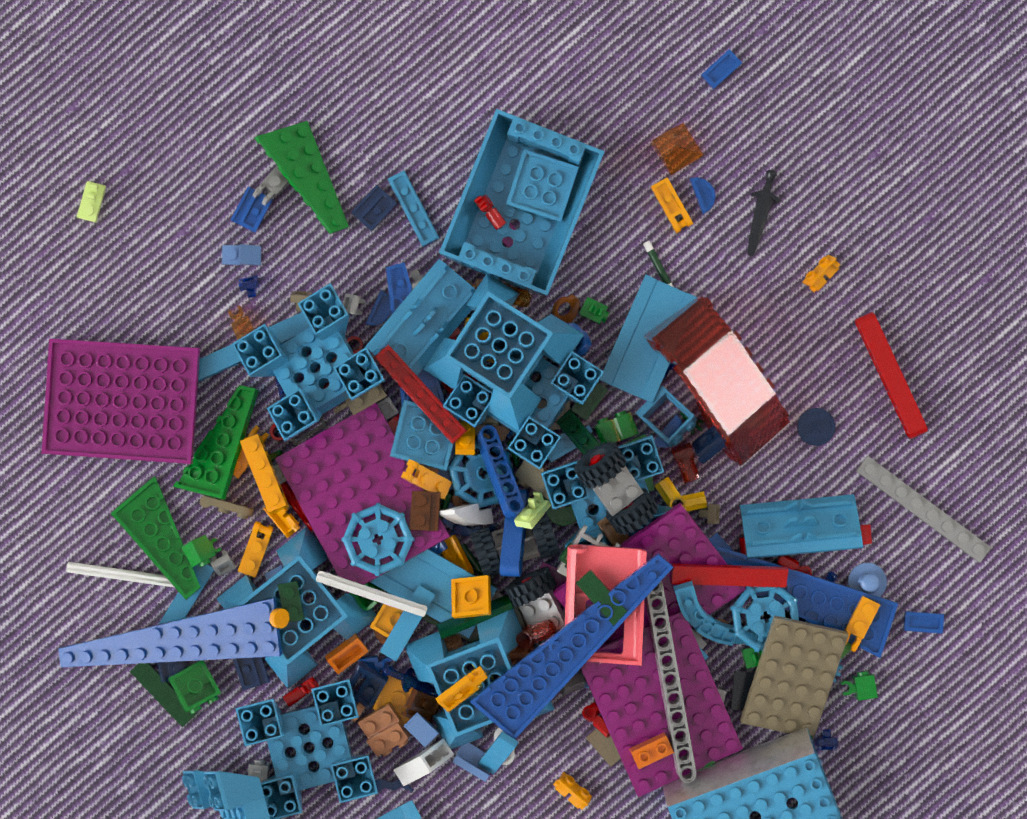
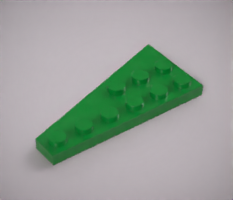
M308 121L268 132L254 138L266 150L265 153L268 157H271L277 164L279 171L294 190L298 191L303 197L305 204L309 205L315 212L317 219L329 234L345 230L349 227Z
M242 385L238 386L228 401L226 410L222 416L219 415L215 427L212 431L208 432L194 453L193 464L185 467L183 470L184 474L179 482H175L173 487L222 500L226 499L242 447L240 441L244 440L259 390Z
M154 476L111 512V515L184 599L188 600L201 587L194 569L191 567L182 549L184 545L158 481Z

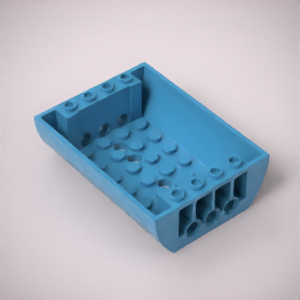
M496 109L439 253L459 265L484 275L488 273L497 280L527 292L548 296L605 151ZM524 149L579 167L561 222L506 205ZM486 194L494 204L492 207L496 208L507 222L499 230L494 228L485 216L486 212H482L474 202V199L478 196ZM515 219L520 222L519 229L512 230L509 227L511 220ZM505 237H510L513 240V245L509 248L504 247L502 244V240Z

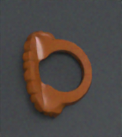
M573 294L568 295V297H561L554 303L552 314L565 323H571L579 312L580 300ZM568 302L571 306L570 311L565 315H559V306Z

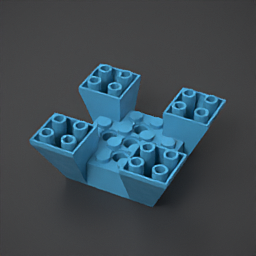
M487 273L466 304L475 312L456 340L444 337L423 370L453 389L463 374L466 375L468 373L493 389L487 411L519 431L528 416L532 415L541 401L524 384L543 355L562 366L571 351L575 350L584 334L552 314L539 322L529 318L512 307L519 293ZM511 326L516 327L515 333L511 335L506 333L507 328ZM481 333H489L488 338L480 340L479 336ZM498 343L505 344V348L503 350H495V347ZM515 353L522 355L519 361H512V356ZM493 359V366L485 367L486 360Z
M331 283L298 303L310 327L282 344L267 325L263 324L232 343L250 377H276L286 394V397L267 408L285 442L317 423L322 414L346 399L350 398L353 401L385 381L368 348L365 347L355 354L348 343L345 335L349 314ZM312 351L311 355L306 357L307 353ZM337 356L336 361L331 363L332 359ZM321 366L319 372L315 373V370ZM304 376V380L299 383L300 378ZM329 382V386L324 389L325 384Z
M511 326L507 328L506 333L509 335L515 333L516 327ZM498 343L495 347V350H503L505 348V344ZM571 351L560 369L544 358H541L524 385L541 400L547 401V406L543 409L536 407L519 431L487 411L493 389L485 384L484 386L480 385L465 374H463L443 407L473 427H477L488 418L494 419L516 434L507 449L540 470L562 438L551 431V427L569 400L582 405L585 403L604 374V371ZM515 353L512 356V361H519L522 355ZM540 374L542 378L539 382H533L532 376Z
M652 435L618 446L626 458L625 466L640 488H645L647 491L645 479L664 473ZM577 461L541 472L552 509L571 504L579 527L577 532L565 544V547L570 542H573L583 525L588 526L585 531L588 535L596 539L600 533L603 535L600 541L609 545L610 543L597 525L600 520L606 517L607 509L594 490L585 487L575 473L574 466L577 464ZM591 504L597 505V508L594 511L588 510V507ZM657 505V513L653 514L654 517L652 518V520L649 519L646 525L643 524L641 526L642 528H640L639 530L635 529V532L630 533L629 531V537L636 534L638 531L649 525L651 522L659 518L661 515H663L673 507ZM581 538L578 543L581 545H594L584 538Z
M307 527L276 550L284 568L263 585L257 588L251 579L245 575L216 598L224 609L276 597L277 608L282 609L280 598L277 595L278 584L298 581L304 620L311 622V628L309 630L303 629L301 625L303 620L289 622L286 627L279 628L282 655L264 658L288 689L318 665L307 651L310 646L332 629L348 640L355 633L357 634L370 624L377 615L372 608L369 611L363 610L356 602L355 597L348 593L337 599L326 584L316 581L317 573L314 569L326 561L328 556L322 545ZM306 592L313 593V602L309 603L305 600Z
M514 608L477 624L480 640L448 652L439 631L407 643L405 646L418 681L433 683L438 696L472 672V670L466 669L465 665L467 663H472L475 669L480 666L488 676L482 682L483 686L450 712L444 709V711L433 715L442 739H445L451 750L483 738L480 728L493 723L471 704L470 700L494 682L490 677L491 675L497 674L501 676L513 667L508 653L526 639ZM552 701L537 716L555 710Z
M350 679L312 688L315 705L283 713L273 698L235 708L244 745L249 746L264 741L268 743L275 775L260 783L270 819H281L302 813V790L335 782L340 803L378 794L369 755L352 754L344 722L359 717ZM301 724H308L310 731L308 733L302 732L300 729ZM324 738H331L333 746H326L323 741ZM305 743H313L315 746L314 751H307ZM288 747H293L296 751V755L289 756L286 752V749ZM311 761L318 762V770L311 769Z
M183 771L182 781L188 789L189 795H187V800L192 808L206 809L214 807V810L219 811L224 819H270L259 777L222 771Z

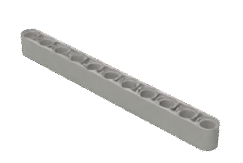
M660 581L645 598L670 742L674 751L675 769L683 782L690 783L696 778V767L662 581ZM654 599H660V604L657 607L651 606ZM657 618L664 619L660 626L655 625ZM661 637H667L665 644H658ZM669 655V662L662 663V658ZM667 675H674L671 682H665ZM672 693H676V699L673 701H669V696ZM675 712H680V717L673 720L672 715ZM678 731H684L682 737L675 738ZM681 750H687L685 756H678ZM690 768L689 774L682 775L684 769Z

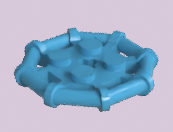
M475 441V449H479L477 442ZM505 451L506 457H507V459H508L509 465H510L511 470H512V473H513V475H514L513 468H512V464H511V460H510V456H509L510 453H509V451H507V452ZM456 455L447 469L450 472L455 491L453 494L470 504H478L479 510L482 507L499 503L482 455H465L468 460L464 467H459L464 455ZM481 468L483 471L487 472V474L484 475L485 479H482V477L479 476ZM496 469L498 474L503 475L501 469ZM458 472L463 473L465 481L463 486L460 484ZM503 486L504 491L508 493L509 488ZM468 488L471 491H475L477 493L476 498L465 491ZM492 491L493 497L483 499V493Z
M376 503L374 506L351 514L352 518L344 536L341 537V541L344 542L351 560L350 564L353 567L356 566L375 574V576H380L382 573L405 565L404 561L412 542L415 541V537H412L403 512L400 513L381 505V503ZM372 514L376 515V519L368 523L362 520ZM382 514L394 518L392 523L381 520ZM357 523L362 526L358 537H352ZM396 525H400L404 537H398L395 529ZM376 534L383 536L380 545L373 542ZM352 542H358L362 553L358 556ZM399 542H404L399 555H396L394 553L396 546ZM368 556L375 559V566L362 561L363 558ZM391 556L394 559L391 562L381 565L380 560Z
M746 586L744 592L730 608L733 616L734 636L754 649V652L759 653V651H763L765 642L762 643V639L767 637L774 615L785 617L784 608L790 606L791 619L799 621L797 597H793L782 587ZM769 591L768 597L757 598L756 596L757 592ZM777 593L786 601L780 604L773 598L774 594ZM749 597L753 599L747 609L741 608ZM764 611H767V614H770L768 622H765L764 619L760 618V616L764 614ZM740 613H745L746 625L743 627ZM750 629L757 634L756 641L745 632Z

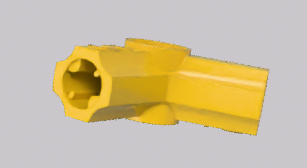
M669 477L654 485L668 507H672L673 501L678 499L682 502L687 512L707 508L704 491L681 496Z

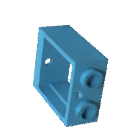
M663 386L658 389L653 403L646 401L636 412L638 418L670 448L673 445H678L683 439L682 436L687 431L690 432L696 426L695 422L697 421L695 415ZM666 399L688 417L670 438L648 419Z

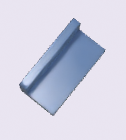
M471 743L462 745L452 762L486 782L490 775V772L477 765L486 752Z

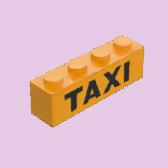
M256 434L241 440V446L268 513L272 515L289 508L262 437Z

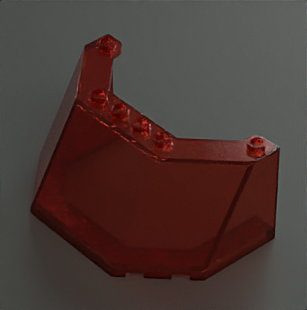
M697 297L644 335L655 352L662 354L668 363L673 362L676 365L673 369L688 387L717 429L721 438L726 440L724 442L726 447L723 448V451L732 462L742 466L790 423L788 419L789 414L782 407L773 390L775 388L774 384L769 378L765 379L762 375L764 372L763 368L758 362L754 363L751 359L753 354L747 346H742L740 343L742 338L738 332L731 330L713 309V304L708 297Z

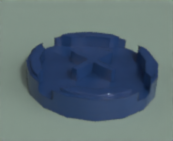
M812 408L800 415L797 421V432L803 442L819 446L826 444L833 437L836 425L834 418L829 412L822 408Z

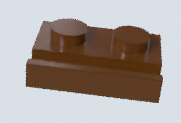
M412 491L410 530L439 531L440 492Z
M412 689L405 705L406 710L405 712L402 711L401 714L412 718L418 712L430 723H433L431 722L433 715L437 714L441 705L435 699L437 696Z

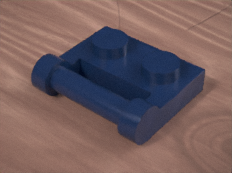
M358 661L355 666L356 670L350 678V683L355 701L370 709L387 683L388 677L368 667L364 661ZM364 674L367 677L357 692L353 687L360 676Z

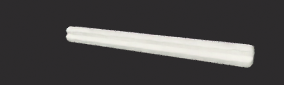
M68 562L66 568L68 573L174 587L164 575L74 562Z
M324 571L317 573V582L422 617L427 612V606Z

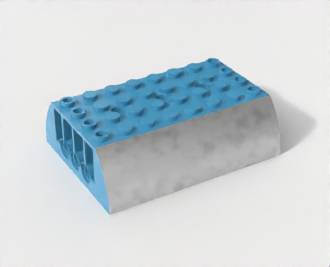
M807 727L722 758L714 764L696 771V778L690 783H685L679 778L663 786L667 807L672 819H750V813L753 811L761 814L760 819H843ZM789 798H795L798 801V805L790 808L786 802Z

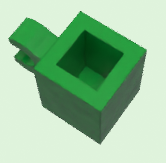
M587 297L579 316L600 325L601 321L605 323L610 312L606 311L608 306Z
M203 535L182 547L192 568L197 565L203 567L211 563L210 559L221 551V547L218 549L213 547V543L217 541L216 538L209 541L207 536Z
M750 646L741 648L745 667L748 669L758 666L762 651H759V653L754 652V649Z
M859 671L856 676H852L853 684L847 680L840 682L841 685L847 684L849 686L847 691L842 692L843 695L847 696L855 693L858 701L878 698L874 674L868 671Z

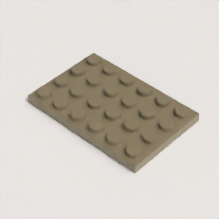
M774 615L740 718L741 723L789 734L807 727L810 736L812 735L814 739L849 636L848 632Z

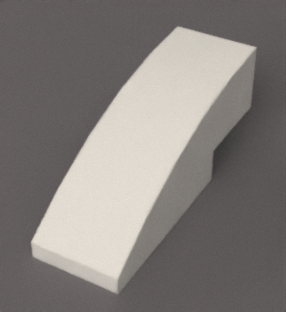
M478 504L461 505L439 511L442 517L459 525L474 526L494 523L491 508L479 510Z

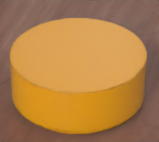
M281 608L274 609L270 614L271 625L275 628L287 626L289 622L287 610Z

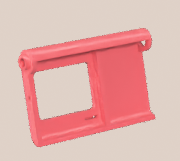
M581 544L569 545L567 549L565 625L586 610V601L590 600L576 584L577 580L591 569L604 585L611 590L646 563L647 551L638 548ZM645 599L624 621L623 652H595L587 662L642 666Z

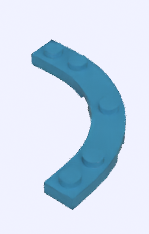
M692 581L673 586L681 613L685 620L695 628L696 632L712 641L725 645L746 644L740 638L734 636V625L720 622L704 611L698 602ZM750 629L745 632L756 641L757 634ZM763 637L762 643L766 641L767 637Z

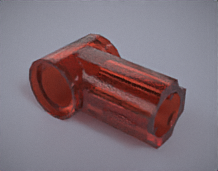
M690 442L671 448L684 483L699 479L700 476L694 461L695 456Z
M550 619L534 625H526L517 635L516 642L521 648H529L532 644L556 633V626Z

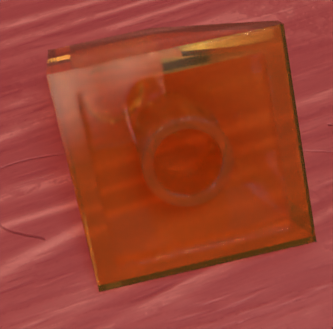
M684 123L666 131L651 142L670 175L675 174L703 156Z

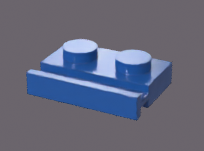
M248 186L231 221L256 233L273 199L266 206L263 205V198L267 195L261 193L260 196L255 198L252 196L255 190Z

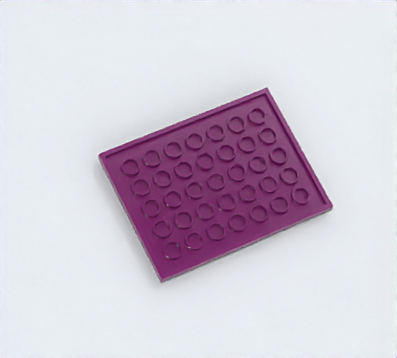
M49 339L41 454L193 464L200 348Z
M377 403L344 419L275 458L337 575L362 585H366L380 576H375L373 573L356 566L353 567L350 564L351 560L344 542L341 541V537L346 532L352 518L351 514L374 506L376 503H381V505L397 512H403L410 529L412 491H425L401 478L402 473L408 467L406 465L408 461L390 457L395 435ZM372 514L362 520L368 523L375 520L376 515ZM384 514L381 516V520L392 523L394 518ZM440 517L438 532L410 530L412 537H415V541L412 542L404 563L450 538ZM357 523L352 537H358L359 531L362 528L359 523ZM396 525L395 529L398 537H404L400 525ZM376 534L373 542L380 545L383 536ZM352 542L358 556L362 553L358 542ZM399 542L394 552L396 555H399L404 542ZM368 556L363 558L362 561L375 566V559ZM391 556L380 560L381 565L391 562L394 559Z
M681 502L620 544V547L646 550V562L659 553L670 564L728 565ZM671 571L661 580L668 616L680 611L673 586L679 584H671ZM566 582L553 591L555 597L564 608L566 603ZM693 585L698 602L709 615L746 589L745 586ZM654 599L651 606L657 607L660 604V599ZM591 600L586 601V609L593 604ZM644 601V623H643V627L649 625V619H648V613H647V608H646V602H645V601ZM624 622L602 646L624 636Z
M680 610L669 615V622L697 771L705 767V764L725 758L742 750L743 747L691 627ZM664 619L656 621L655 625L660 626ZM650 625L643 627L642 666L586 662L581 667L638 797L679 779L675 769L673 754L638 769L629 748L663 732L670 742ZM624 636L601 646L596 652L622 653ZM661 637L658 644H665L667 637ZM664 656L662 663H668L670 656ZM667 675L665 682H671L674 675ZM672 693V694L669 696L668 700H669V701L675 700L676 697H677V694H676V693ZM675 712L672 715V719H678L680 712ZM678 731L675 738L682 737L684 731ZM681 750L678 756H685L687 750ZM690 768L684 769L682 775L689 774Z

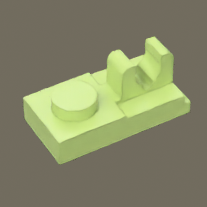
M90 181L86 182L77 218L97 223L106 190L105 185Z
M534 491V498H528V505L514 520L517 527L533 529L549 509L551 503L548 500H544L541 492Z

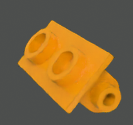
M827 255L823 257L816 268L807 273L802 283L810 286L809 289L813 293L819 291L827 283L823 276L826 275L830 279L839 270L840 263L833 256Z
M266 507L263 508L287 538L301 528L299 526L300 523L297 522L292 514L288 515L287 508L272 515L268 513Z
M562 772L560 778L553 783L554 789L564 797L568 793L571 794L568 801L577 809L583 810L592 799L589 791L577 784L574 778L565 772Z

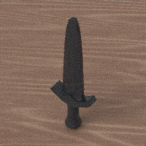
M774 170L766 171V182L763 191L750 193L751 197L758 196L749 235V256H752L757 249L772 200L776 204L780 202L776 195L770 193L773 180L777 176Z

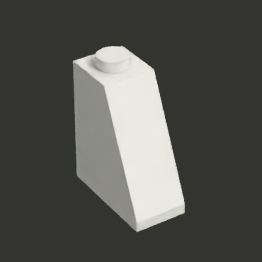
M443 738L403 762L394 769V772L402 785L405 786L431 773L454 754Z

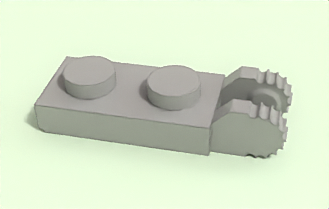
M278 166L269 173L252 195L257 198L266 189L269 193L262 201V204L265 206L289 183L279 171Z

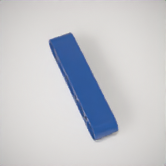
M486 425L476 435V442L503 514L507 518H515L523 510L524 502L498 432L493 426ZM483 433L488 434L490 436V439H486L483 436ZM490 451H494L497 457H493ZM496 469H501L503 475L498 474ZM503 486L508 487L510 493L505 492ZM510 504H513L517 511L512 510Z
M519 489L525 508L528 505L529 491L528 489ZM510 504V508L517 511L516 507ZM506 516L500 557V576L520 577L522 574L526 528L517 527L514 522L515 518L510 519Z

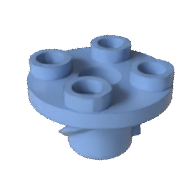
M861 563L852 569L847 584L850 588L880 597L886 589L887 579L884 571L879 566L872 563Z

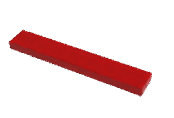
M389 344L374 357L452 444L467 431L451 412L443 407L441 401Z
M672 563L673 568L670 580L671 584H683L692 581L693 585L786 587L788 568Z

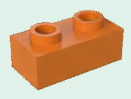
M355 633L348 640H345L325 655V658L339 675L369 651Z
M664 732L629 748L638 769L674 753Z

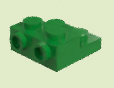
M203 660L168 678L186 713L189 711L191 714L202 709L201 704L207 702L209 705L218 700L217 695L221 694Z

